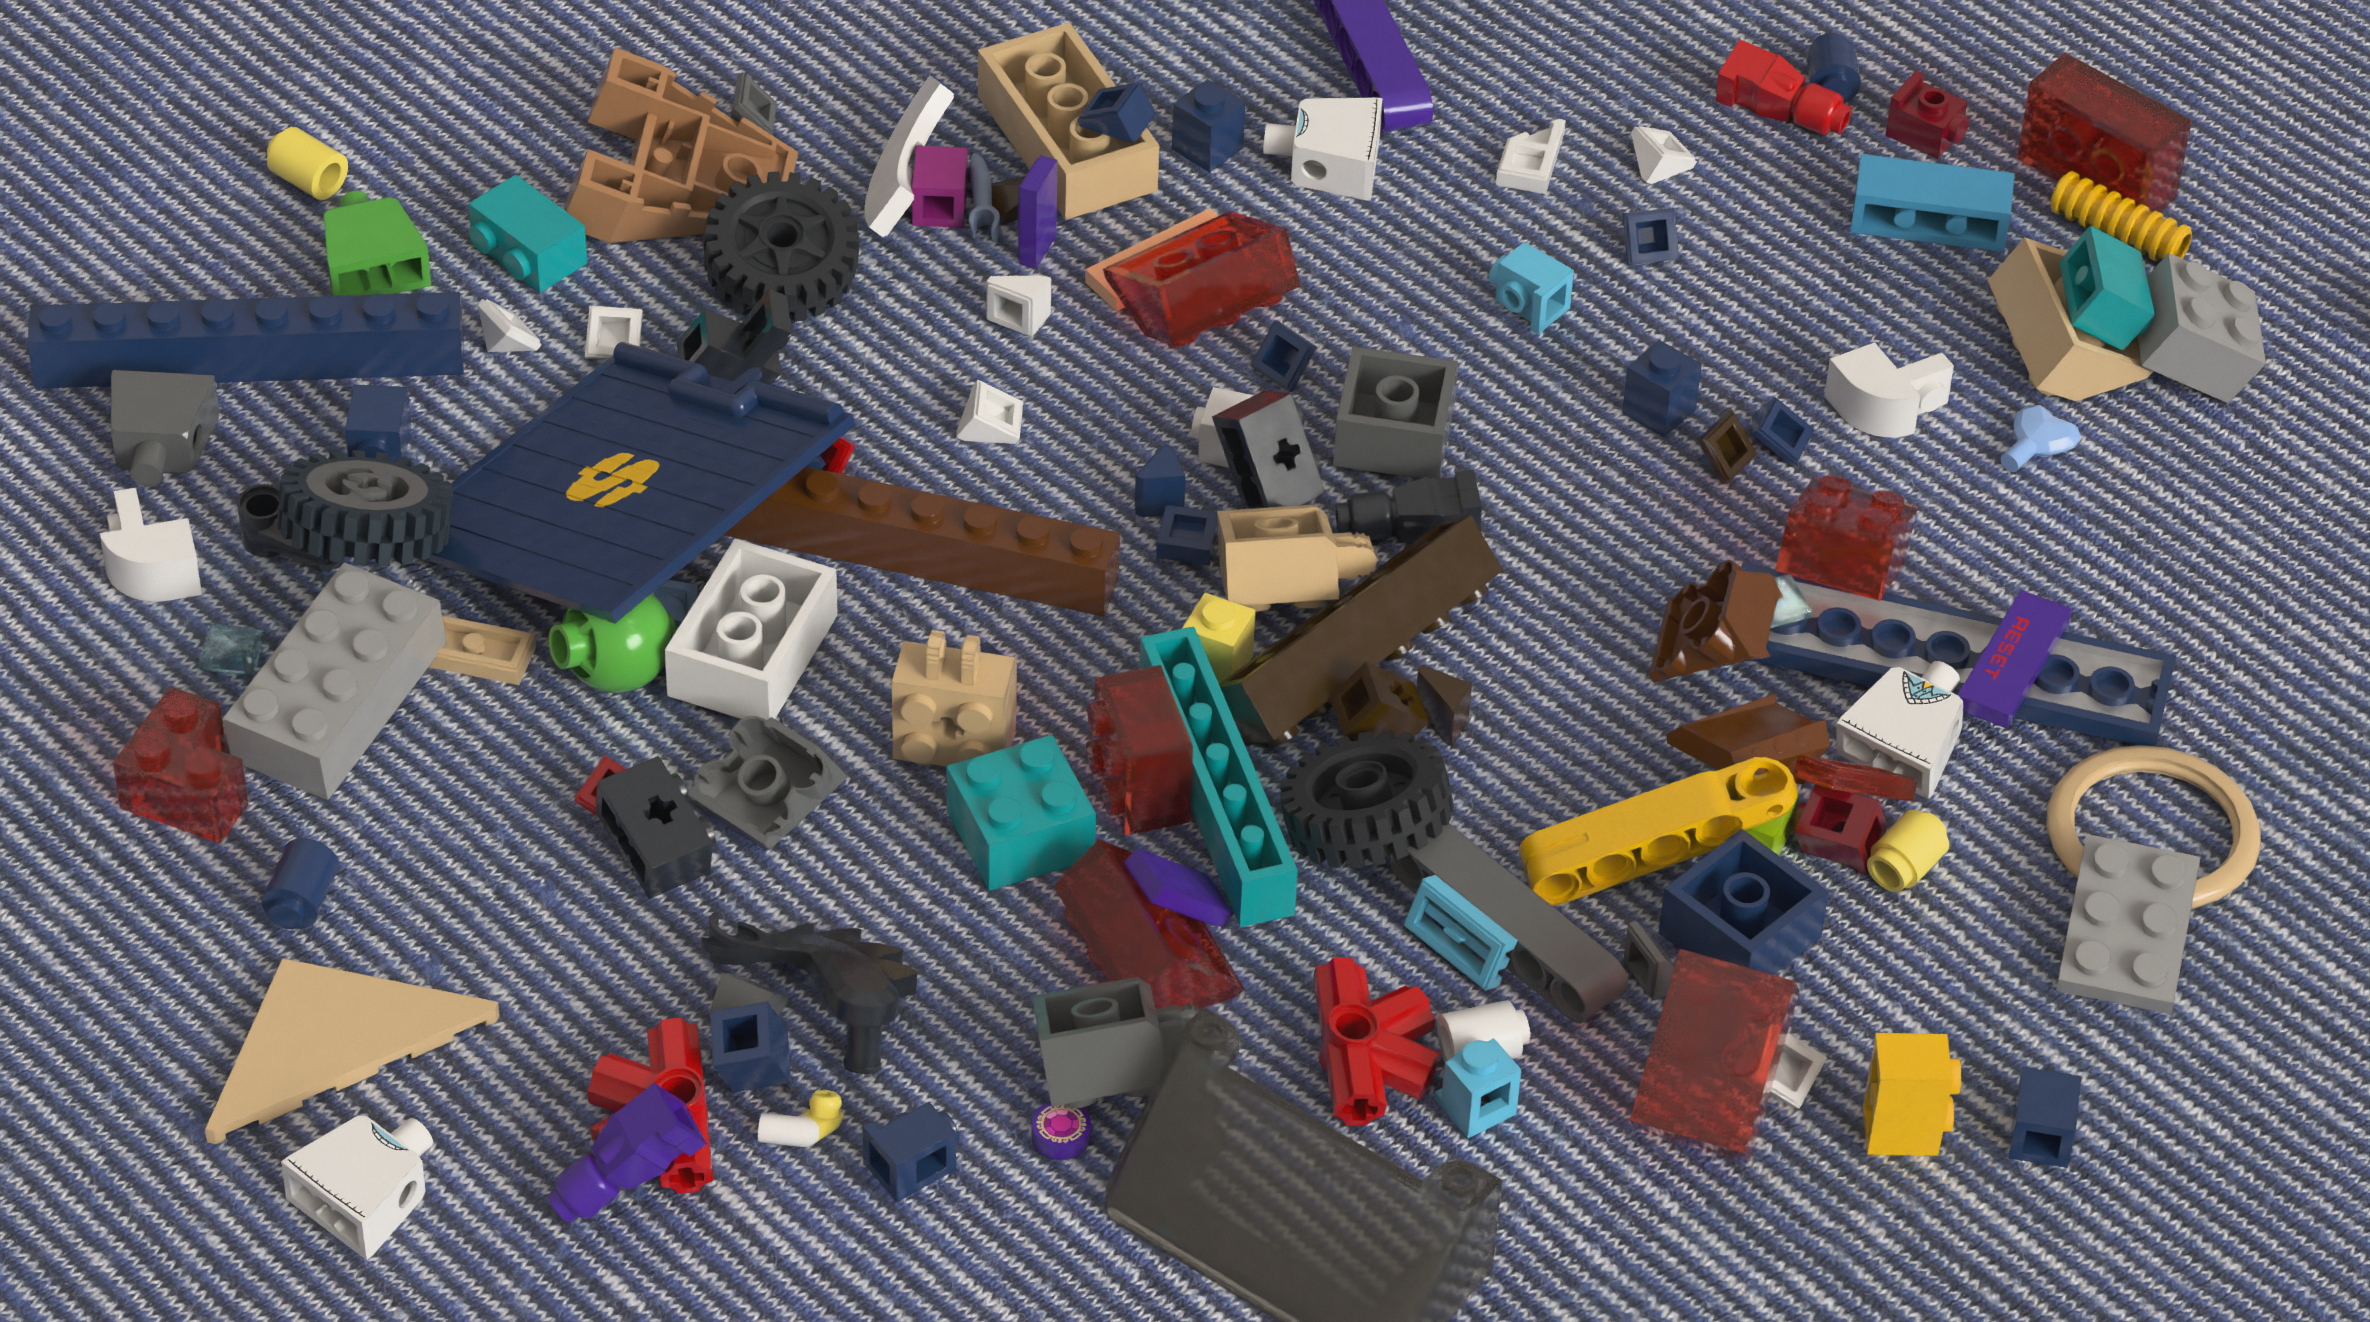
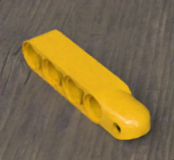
M1754 757L1718 771H1707L1536 831L1527 836L1519 847V856L1524 872L1527 874L1529 887L1551 906H1556L1713 851L1740 829L1747 830L1778 819L1788 813L1796 801V783L1788 767L1779 761L1766 757ZM1759 768L1768 769V771L1764 774H1754L1755 771Z

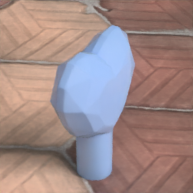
M2041 405L2026 406L2017 412L2014 420L2013 433L2017 442L2001 456V463L2006 470L2016 472L2033 455L2047 457L2071 450L2080 441L2079 429L2070 422L2054 417L2049 410Z

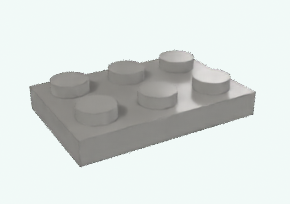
M2087 834L2056 991L2171 1014L2201 857Z

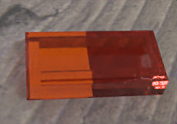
M1809 756L1798 757L1794 773L1796 778L1832 790L1913 802L1918 783L1914 782L1913 778L1880 767Z

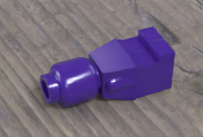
M653 1083L618 1112L612 1113L591 1147L594 1155L585 1154L560 1173L555 1180L556 1188L548 1194V1199L558 1215L568 1223H571L577 1217L589 1219L618 1197L620 1193L619 1185L630 1190L665 1173V1169L683 1152L692 1156L707 1143L684 1101Z

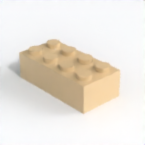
M1070 22L978 50V97L1029 169L1040 155L1057 160V209L1065 220L1158 191L1159 144L1147 127L1135 142L1122 141L1080 127L1077 120L1097 91L1116 85Z

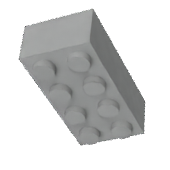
M344 562L223 717L232 761L328 801L436 658L437 652L447 643L440 601Z

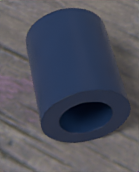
M307 838L293 839L285 845L261 900L263 910L276 925L285 929H302L310 927L316 922L339 869V860L335 853L326 845Z

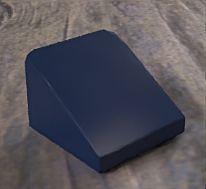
M1132 83L1099 89L1077 121L1080 127L1122 141L1135 142L1153 119L1155 110L1140 83Z

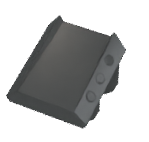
M748 716L739 720L730 731L729 743L732 751L722 760H712L705 763L695 775L694 786L688 790L689 799L701 810L758 847L770 850L845 781L848 776L817 745L773 717L766 720L758 716Z

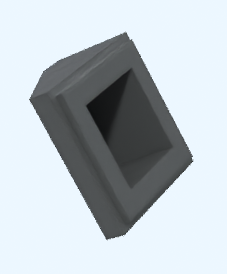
M1635 920L1628 923L1623 962L1648 996L1656 1000L1676 992L1679 982L1688 985V981L1664 949L1638 921Z

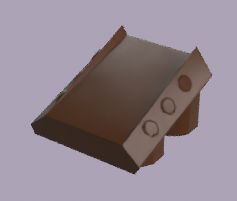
M1727 560L1715 568L1705 584L1699 585L1691 582L1681 588L1674 597L1668 599L1649 671V677L1652 682L1655 683L1678 676L1690 675L1698 671L1712 670L1718 667L1737 665L1742 662L1771 657L1766 646L1777 600L1785 599L1772 574L1746 571L1734 561Z
M1775 694L1685 724L1666 734L1667 744L1716 770H1721L1754 757H1766L1779 761L1788 767L1796 784L1807 783L1803 779H1808L1811 767L1830 747L1826 719L1813 722L1778 704ZM1759 768L1755 771L1754 774H1764L1768 771V769Z

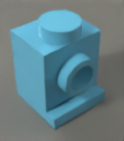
M1523 242L1509 255H1503L1497 259L1490 270L1489 282L1496 286L1495 301L1505 306L1508 310L1531 321L1530 331L1539 335L1570 309L1574 270L1528 243Z
M1495 1038L1489 1041H1472L1445 1062L1443 1088L1435 1091L1434 1100L1468 1139L1517 1114L1521 1068ZM1486 1095L1491 1102L1480 1107L1481 1096Z

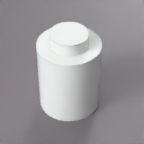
M1509 1000L1439 1014L1437 1018L1438 1041L1444 1062L1450 1060L1457 1052L1464 1049L1468 1043L1476 1040L1489 1041L1495 1038L1512 1059L1520 1058L1523 1052V1045L1530 1042V1029L1527 1017L1522 1009L1515 1010Z

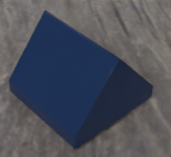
M1167 444L1163 447L1161 446L1136 474L1135 514L1141 517L1164 515L1166 505L1184 507L1185 473L1173 447Z

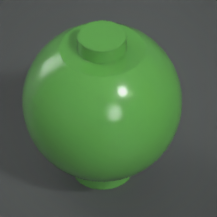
M650 594L615 624L605 619L568 608L563 623L553 625L550 630L549 649L557 667L560 669L571 668L573 673L590 687L609 693L629 692L648 684L662 671L666 664L665 649L676 633V625L671 614L666 612L662 603L653 594Z

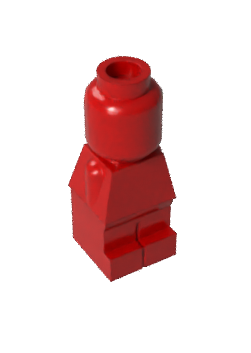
M1739 39L1718 73L1716 102L1731 108L1736 103L1751 109L1756 115L1789 122L1793 115L1794 123L1821 135H1828L1830 132L1842 134L1852 114V107L1844 104L1841 94L1816 83H1809L1804 87L1805 77L1780 54L1776 55Z

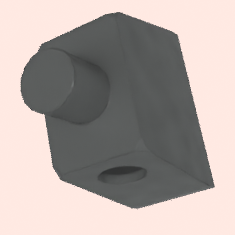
M113 370L111 374V435L116 466L122 470H130L132 480L141 486L147 487L158 485L162 481L164 472L188 473L194 470L220 414L215 375Z

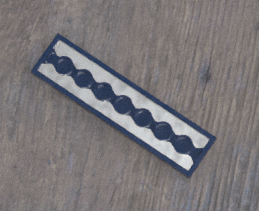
M1745 562L1741 566L1746 571L1772 574L1785 598L1777 600L1766 649L1771 657L1752 661L1872 687L1891 668L1901 667L1922 678L1932 662L1941 661L1951 666L1959 674L1960 682L1952 692L1958 695L2003 618ZM2063 632L2013 718L2135 745L2156 746L2176 656Z

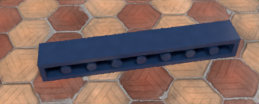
M460 292L30 305L27 344L35 389L111 386L113 370L215 375V383L464 375V330Z

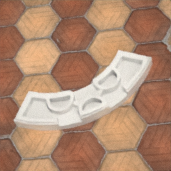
M930 75L894 129L880 156L869 184L865 201V220L867 225L883 238L890 233L914 200V194L911 190L914 171L908 166L911 155L916 153V146H925L940 117L954 98V93Z

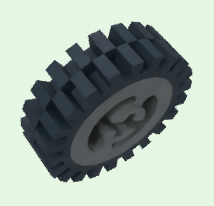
M353 450L352 457H346L342 451H330L329 459L320 453L309 455V461L300 458L294 461L293 466L288 465L284 469V474H281L277 528L281 530V536L285 540L292 539L291 545L301 549L309 546L308 554L319 557L329 552L330 561L341 563L345 557L354 558L353 565L366 566V559H375L378 566H390V561L394 558L401 565L411 564L413 557L423 561L430 558L431 553H440L443 550V545L447 546L453 501L452 485L449 481H444V476L438 471L430 473V467L422 463L411 467V459L401 456L393 462L388 461L389 454L377 452L375 458L365 457V451Z

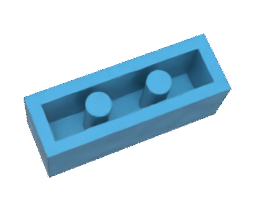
M1861 154L1850 233L2004 252L2011 216L2015 173Z

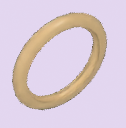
M2145 745L2112 748L2093 754L2073 766L2054 787L2047 805L2046 828L2055 853L2067 870L2077 879L2084 850L2075 830V810L2078 802L2089 787L2100 780L2118 774L2145 772L2163 774L2184 780L2206 792L2220 804L2228 815L2233 834V843L2229 855L2216 871L2196 880L2191 909L2216 902L2238 888L2254 869L2261 850V828L2251 801L2239 785L2218 767L2188 753L2166 747Z

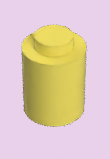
M290 127L276 134L271 139L267 148V166L269 170L318 200H326L335 194L346 178L348 171L347 158L297 127Z

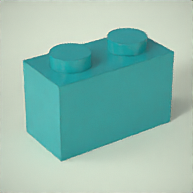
M518 175L512 176L468 203L470 217L469 236L473 245L478 251L483 254H489L506 267L514 278L523 280L539 293L587 264L585 225Z
M2089 226L2059 261L2072 326L2124 351L2136 336L2142 335L2149 328L2155 315L2141 251Z

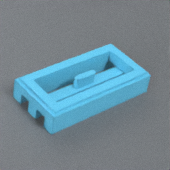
M1436 875L1422 879L1404 923L1406 928L1485 991L1499 986L1502 977L1497 973L1499 970L1505 969L1510 960L1505 954L1508 951L1514 950L1518 941ZM1424 912L1444 926V931L1423 915ZM1464 942L1467 946H1469L1472 950H1474L1477 954L1486 960L1485 963H1483L1480 959H1478L1460 943Z

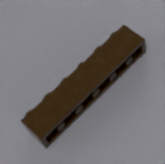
M1471 514L1437 524L1374 570L1375 572L1370 573V575L1341 594L1339 599L1333 600L1219 683L1245 746L1267 742L1269 747H1275L1288 741L1299 732L1296 724L1306 716L1312 719L1333 708L1330 696L1365 662L1377 665L1383 659L1385 662H1389L1404 655L1413 648L1414 645L1411 639L1420 632L1427 634L1440 628L1451 619L1449 610L1458 604L1460 606L1468 605L1489 591L1486 583L1503 570Z

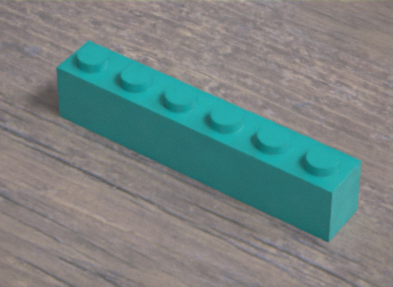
M1195 627L1140 637V687L1239 927L1295 916L1297 867Z

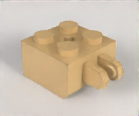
M1316 505L1217 511L1220 576L1226 599L1255 609V612L1267 610L1273 603L1293 602V605L1299 608L1323 606L1326 604V600L1339 599L1338 579L1370 575L1372 571L1375 572L1374 568L1377 561H1379L1369 536H1365L1364 533L1358 534V532L1355 535H1352L1351 532L1333 534L1327 514Z
M938 630L931 631L928 644L903 641L892 679L893 759L946 767L950 764L1011 747L1016 729L1017 657L980 652L979 636L972 635L966 636L961 649L946 647L945 633Z

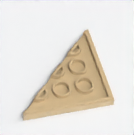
M282 958L205 1128L207 1143H220L226 1140V1133L256 1120L261 1125L303 1106L302 1100L334 1087L335 1091H339L379 1073L378 1067L410 1054L411 1058H414L454 1040V1034L474 1025L483 1023L485 1026L495 1023L499 1017L498 1002Z

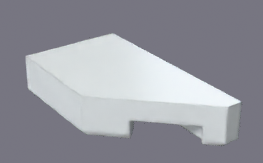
M1557 119L1551 121L1548 129L1532 135L1523 132L1508 138L1497 170L1496 185L1546 194L1563 140L1566 120Z

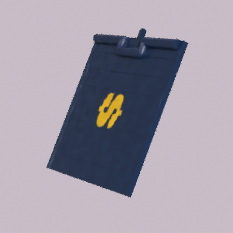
M619 342L609 359L450 483L452 485L453 501L449 541L447 546L443 545V550L440 553H431L430 558L426 560L605 619L615 624L855 426L852 414L844 412L843 407L838 403L758 381L762 377L759 368H750L736 380L729 381L709 375L706 367L702 364L630 343Z

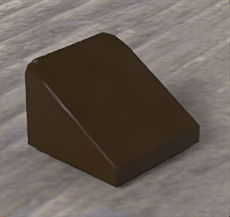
M1421 664L1418 669L1416 688L1427 715L1428 724L1447 745L1453 746L1469 722L1472 684Z

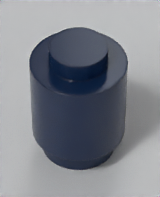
M1825 33L1818 36L1812 42L1806 55L1809 81L1841 94L1844 103L1856 96L1861 86L1856 49L1841 34Z

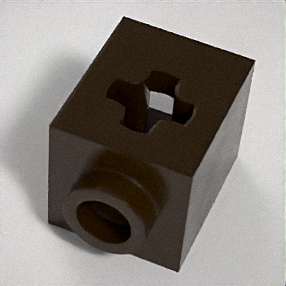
M1365 662L1330 696L1344 737L1348 736L1352 741L1358 740L1359 733L1370 731L1373 738H1378L1381 731H1394L1395 738L1402 732L1411 733L1415 737L1429 723L1415 683L1369 662Z

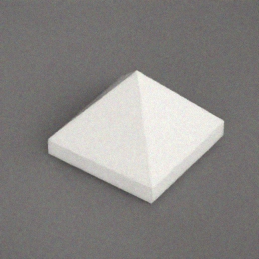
M482 299L479 302L478 310L488 352L537 351L542 345L540 339L515 313L488 299Z

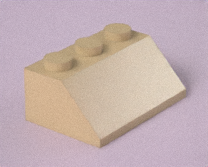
M2024 237L1988 279V283L1997 301V309L2004 316L2013 336L2012 342L2020 352L2028 369L2029 380L2032 385L2045 395H2057L2073 401H2079L2147 379L2153 371L2141 366L2137 336L2122 351L2072 326L2059 261L2065 256L2067 251Z

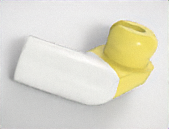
M818 1090L810 1098V1109L799 1116L761 1113L758 1126V1142L797 1147L812 1146L839 1128L844 1117V1113L840 1111L842 1106L841 1097L834 1091Z

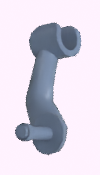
M973 153L970 162H968V182L971 183L974 209L969 214L971 238H975L978 228L981 226H991L992 242H997L1001 237V224L998 210L992 207L990 173L983 157L978 153Z

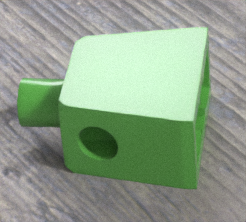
M351 191L342 196L339 201V208L329 209L324 213L331 296L396 294L431 286L427 244L397 199L388 197L370 201L365 192Z

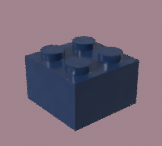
M1740 829L1664 888L1658 934L1745 998L1822 937L1829 892L1744 829Z

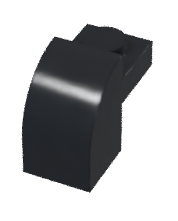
M768 289L741 323L704 308L677 341L678 358L702 364L706 367L709 375L729 381L736 380L750 368H759L762 377L758 381L768 384L772 383L781 375L778 350L786 346L793 329L789 316L787 296Z

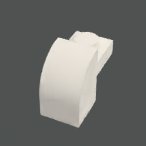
M1874 342L1830 358L1824 397L1847 423L1860 431L1881 437L1908 436L1915 433L1918 414L1930 412L1948 404L1954 365L1943 353H1939L1897 369Z
M136 488L114 491L117 514L107 515L109 532L100 533L105 570L111 584L121 593L142 601L160 602L202 595L197 556L188 518L144 525Z

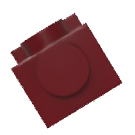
M1915 70L1891 97L1885 136L1939 159L1952 143L1959 144L1964 138L1970 124V117L1965 115L1968 101L1923 82L1924 74Z
M1818 784L1814 785L1808 802L1802 801L1799 804L1793 819V833L1797 836L1802 853L1853 866L1857 872L1865 875L1869 873L1867 860L1871 857V848L1885 834L1888 828L1879 800L1847 791L1830 789Z

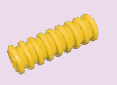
M2070 171L2064 175L2053 191L2050 202L2053 213L2060 215L2065 212L2066 219L2072 222L2078 219L2079 225L2084 228L2092 225V227L2104 233L2106 232V234L2118 240L2120 239L2121 242L2131 247L2134 245L2135 249L2141 251L2142 255L2149 252V258L2157 262L2164 259L2168 253L2183 259L2189 249L2192 239L2191 227L2185 224L2177 227L2175 219L2169 217L2163 220V214L2158 211L2150 214L2149 207L2143 204L2135 207L2134 200L2128 197L2122 200L2121 194L2116 191L2108 194L2107 187L2101 184L2094 187L2092 180L2086 177L2080 180L2079 174Z

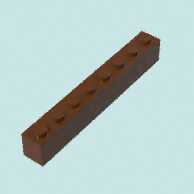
M804 467L723 534V536L1103 617L1119 580V532L810 467Z

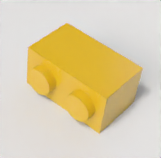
M1875 1034L1862 1108L1867 1155H1939L1943 1132H1952L1954 1105L1950 1094L1958 1095L1961 1088L1960 1060L1958 1058H1950L1947 1034Z

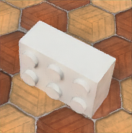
M734 538L665 649L667 696L740 719L748 716H758L766 720L770 717L775 719L837 617L836 569Z

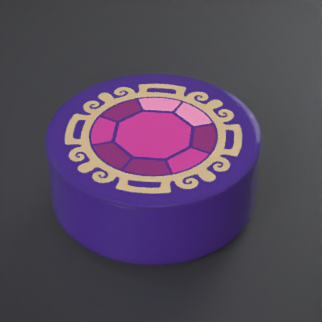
M1051 1102L1042 1105L1036 1110L1031 1121V1139L1034 1147L1039 1153L1051 1159L1067 1160L1079 1156L1087 1149L1091 1140V1119L1088 1112L1083 1107L1070 1108L1064 1104L1051 1106Z

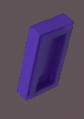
M1042 155L1033 163L1019 185L1018 260L1020 265L1037 269L1056 238L1057 160Z
M1138 848L1124 862L1125 868L1149 903L1216 927H1222L1234 914L1229 904L1206 873Z

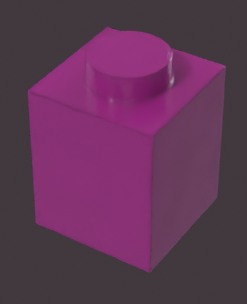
M916 146L912 193L914 194L912 226L964 228L968 187V148Z

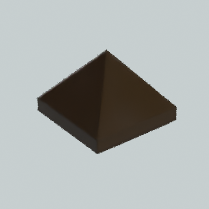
M1733 410L1726 411L1697 440L1721 484H1728L1757 455Z

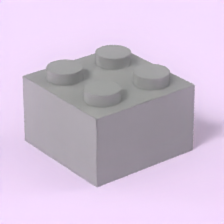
M2168 253L2147 276L2155 315L2149 328L2142 335L2138 336L2141 366L2229 403L2266 364L2255 291L2242 282L2231 281L2215 274L2197 262H2188Z

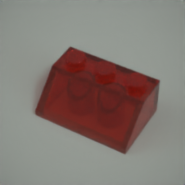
M1228 211L1103 268L1105 279L1143 334L1164 342L1170 347H1180L1193 343L1198 338L1197 334L1212 327H1224L1234 324L1241 318L1240 314L1255 307H1267L1277 304L1283 299V294L1301 286L1287 229L1233 211Z
M1098 839L1053 886L1065 905L1063 909L1065 918L1076 930L1081 932L1089 946L1087 955L1092 963L1105 973L1109 981L1139 977L1150 984L1155 1009L1177 1004L1181 1007L1184 1003L1186 1005L1192 1003V1006H1198L1200 1010L1235 998L1245 989L1204 922L1149 903L1125 868L1124 862L1133 852Z

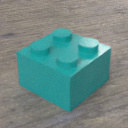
M1053 734L946 766L947 813L989 891L1095 859L1096 812Z

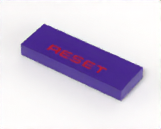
M2020 590L1958 693V696L1963 700V712L2007 729L2068 626L2072 609Z

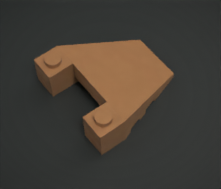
M615 47L596 88L588 123L634 139L635 143L630 163L628 164L588 149L570 187L564 210L585 225V235L607 243L703 235L710 209L715 208L716 199L722 193L728 196L731 185L739 181L746 188L747 177L756 174L759 175L762 183L767 182L768 172L778 171L780 173V180L788 181L789 172L794 173L798 152L745 117L738 123L715 108L718 100L706 92L702 91L698 97L674 81L677 74L664 65Z

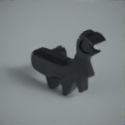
M714 912L710 915L708 938L701 937V948L707 952V958L710 962L725 965H745L775 960L783 961L805 970L810 975L833 1014L839 1020L847 1023L846 1052L843 1060L844 1068L856 1074H871L881 1069L882 1025L894 1021L898 1016L899 998L916 994L917 971L903 964L904 950L902 948L881 943L861 942V929L858 928L814 932V925L810 923L796 926L778 934H771L753 925L738 922L737 934L729 935L718 926L719 912Z

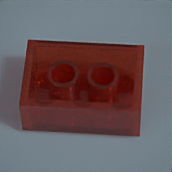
M2063 53L2029 83L2016 159L2058 182L2068 172H2076L2079 174L2080 180L2085 177L2092 180L2094 187L2099 184L2107 187L2108 194L2116 191L2121 194L2122 200L2127 197L2134 200L2135 207L2143 204L2149 207L2150 214L2154 211L2161 212L2177 198L2192 120L2075 57Z
M1680 949L1631 1113L1630 1122L1634 1128L1750 1162L1800 992L1796 982Z

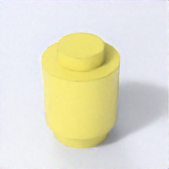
M1918 810L1906 811L1872 846L1871 857L1867 860V868L1872 878L1881 887L1891 892H1900L1904 888L1915 886L1949 849L1947 831L1942 821L1929 812Z

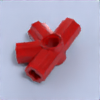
M1333 957L1328 963L1317 966L1313 975V983L1322 1036L1319 1062L1321 1067L1327 1072L1333 1116L1341 1118L1346 1126H1367L1370 1121L1383 1117L1387 1105L1384 1085L1416 1099H1422L1431 1084L1441 1057L1440 1052L1413 1041L1433 1031L1436 1018L1431 1011L1429 998L1418 986L1410 988L1405 985L1370 1002L1365 967L1356 964L1353 958Z
M682 1018L663 1019L656 1027L647 1030L650 1066L611 1053L606 1057L601 1055L592 1070V1078L587 1090L588 1102L616 1113L653 1083L683 1100L707 1144L692 1156L683 1152L674 1159L665 1169L666 1172L660 1175V1182L662 1187L671 1188L678 1194L699 1192L702 1186L713 1181L708 1128L709 1116L703 1077L698 1025L685 1022ZM611 1115L590 1128L593 1142H595Z

